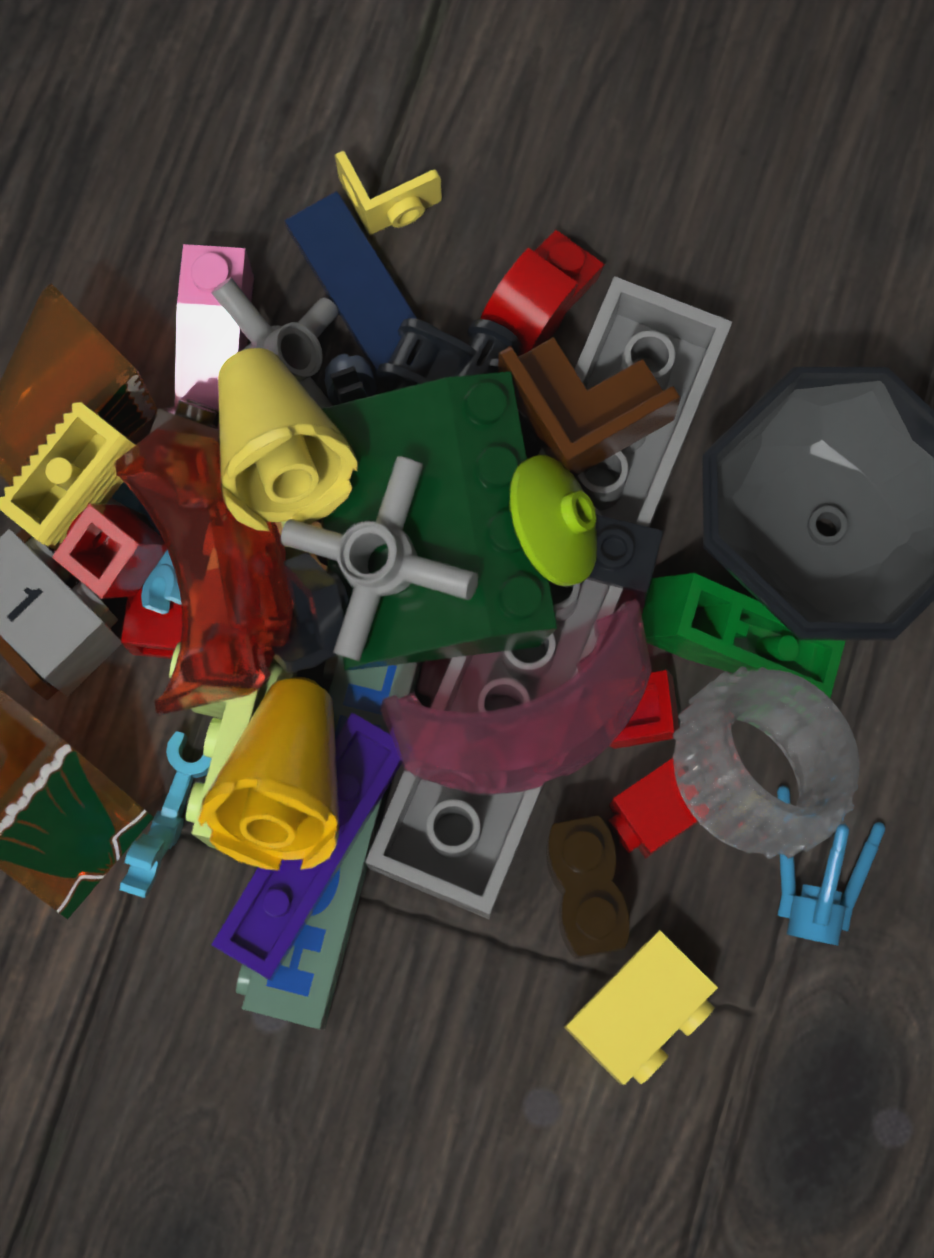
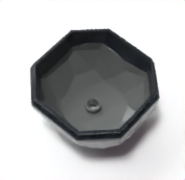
M793 367L703 454V548L799 640L894 641L934 601V410L888 367ZM819 519L832 521L836 526V535L827 537L820 534L816 528V521Z

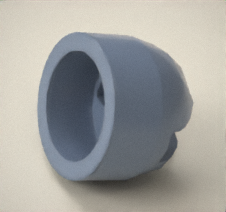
M341 354L332 359L325 368V387L328 398L334 405H338L340 402L330 374L352 366L356 369L359 382H362L367 397L374 396L376 392L375 378L372 368L363 357Z

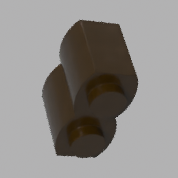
M599 815L553 824L547 840L546 861L550 877L555 887L563 895L559 907V927L566 948L575 960L623 950L628 942L630 922L625 900L618 887L612 882L616 867V852L608 827Z

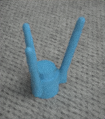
M782 785L777 790L781 899L777 916L789 918L787 935L839 946L841 931L849 932L853 908L879 849L878 846L884 835L885 825L882 822H877L873 825L843 896L842 892L836 891L849 836V827L845 824H840L836 828L822 887L803 884L801 897L796 896L790 790L787 786Z

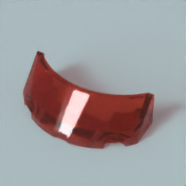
M156 429L115 461L117 476L136 495L159 530L173 563L180 590L182 606L180 651L167 687L161 696L154 701L156 715H165L248 696L259 690L271 676L268 669L275 655L272 646H283L287 643L291 627L293 600L290 596L283 564L286 561V551L281 542V536L276 523L267 522L270 531L255 530L238 522L226 506L221 487L220 444L210 437Z

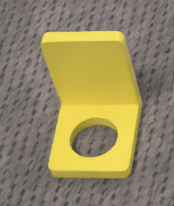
M344 150L335 154L339 179L369 236L391 225L399 228L413 223L422 216L426 208L439 203L442 199L441 178L435 169L370 199Z

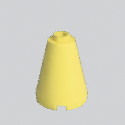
M250 348L239 351L229 357L223 363L218 373L221 487L227 508L238 522L255 530L270 531L267 522H283L293 519L306 524H312L328 516L347 499L352 490L349 479L353 469L357 472V460L351 445L274 352L264 348Z

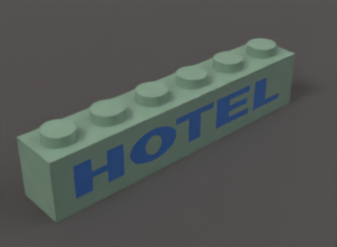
M335 655L326 659L323 678L332 680L329 695L333 700L335 740L351 713H354L402 741L423 661L345 671L341 655ZM390 784L273 980H268L242 964L236 986V993L245 995L242 1009L325 1030L368 869L365 862L377 836Z

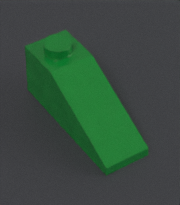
M696 573L652 578L635 637L686 660L821 700H830L845 645V641L799 640L761 602Z

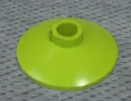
M545 455L526 459L516 469L510 488L511 514L520 544L531 563L546 579L560 586L579 584L590 576L597 559V529L594 505L588 495L584 493L574 475L565 469L558 460Z

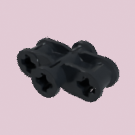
M408 318L404 319L398 328V334L401 338L388 363L380 364L374 375L377 382L390 392L446 377L498 373L499 352L511 346L516 355H518L522 348L521 341L509 329L490 320H473L467 330L470 338L467 344L427 322ZM485 356H487L486 359H485V361H484V363H483V365L480 366V364H481L483 358H484ZM518 410L525 453L528 456L537 455L541 450V445Z

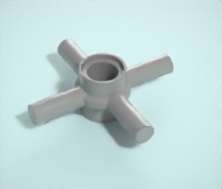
M231 277L223 281L211 292L251 342L243 350L264 348L274 352L321 409L334 406L310 377L318 372L322 364V349L317 338L338 315V309L331 300L320 298L298 323L291 322L283 326H270Z
M404 457L396 458L376 522L356 524L347 530L345 534L289 519L282 529L281 542L283 545L338 561L346 579L354 587L333 651L335 654L360 661L380 596L397 594L405 590L411 583L470 600L475 593L478 582L477 573L417 556L410 538L402 530L423 467L421 463ZM387 544L389 556L385 566L380 571L370 574L368 560L371 553L378 546Z

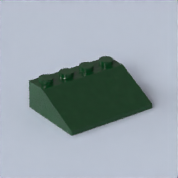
M511 371L446 377L322 408L323 412L347 439L357 460V472L353 469L349 479L352 486L349 496L331 514L321 519L322 528L345 534L347 530L356 524L376 522L396 458L404 457L423 465L402 529L410 538L417 556L471 571L478 575L477 587L470 600L413 583L397 594L380 596L360 661L342 656L344 670L350 671L539 647L557 629L549 580L534 567L524 552L515 531L511 514L510 488L512 478L518 466L527 459ZM387 544L378 546L371 553L368 560L370 574L380 571L385 566L389 556ZM327 558L329 572L334 571L340 577L350 602L354 587L346 579L338 561ZM347 609L344 610V611H342L344 618H345Z

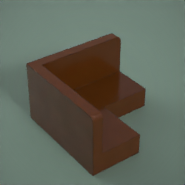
M554 337L519 357L511 346L499 352L498 373L511 371L519 412L546 455L562 463L565 469L569 470L574 477L675 419L681 396L674 386L663 391L643 359L587 390Z

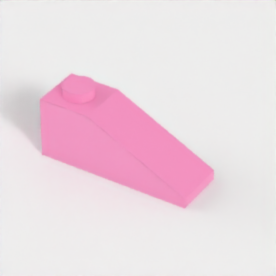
M183 244L176 320V407L179 400L186 401L190 399L219 410V370L229 357L242 351L247 346L248 338L211 293L219 284L231 277L251 302L254 276L245 248Z

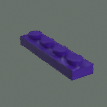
M351 713L335 740L339 835L336 847L330 858L313 868L301 870L302 859L281 860L279 870L258 867L212 942V946L268 980H273L409 753V745L358 715Z

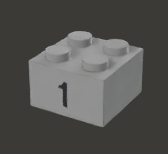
M8 529L0 537V635L47 682L68 697L122 644L121 640L110 629L118 619L81 581L72 589L66 585L74 575L52 558L54 554L47 546L34 537L24 544Z

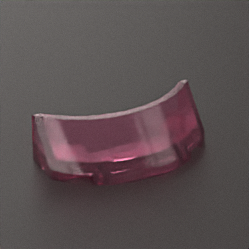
M634 599L626 602L615 613L596 620L593 623L595 637H597L592 652L576 664L578 673L555 690L532 701L500 710L464 713L424 707L414 693L398 698L395 694L383 699L380 711L404 770L424 781L428 780L448 788L467 791L470 794L499 795L540 788L543 786V783L560 776L567 777L594 760L610 746L635 713L652 671L638 601Z

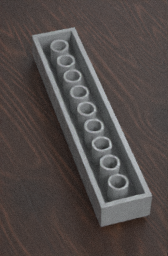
M615 276L574 369L588 390L643 359L662 390L664 391L674 386L681 396V400L674 421L577 475L575 478L584 493L591 499L597 515L650 527L724 348L732 321ZM541 447V450L538 455L547 456ZM584 580L573 586H560L549 581L557 629L539 647L454 657L451 659L365 862L370 870L490 919L624 592L622 588L590 580Z

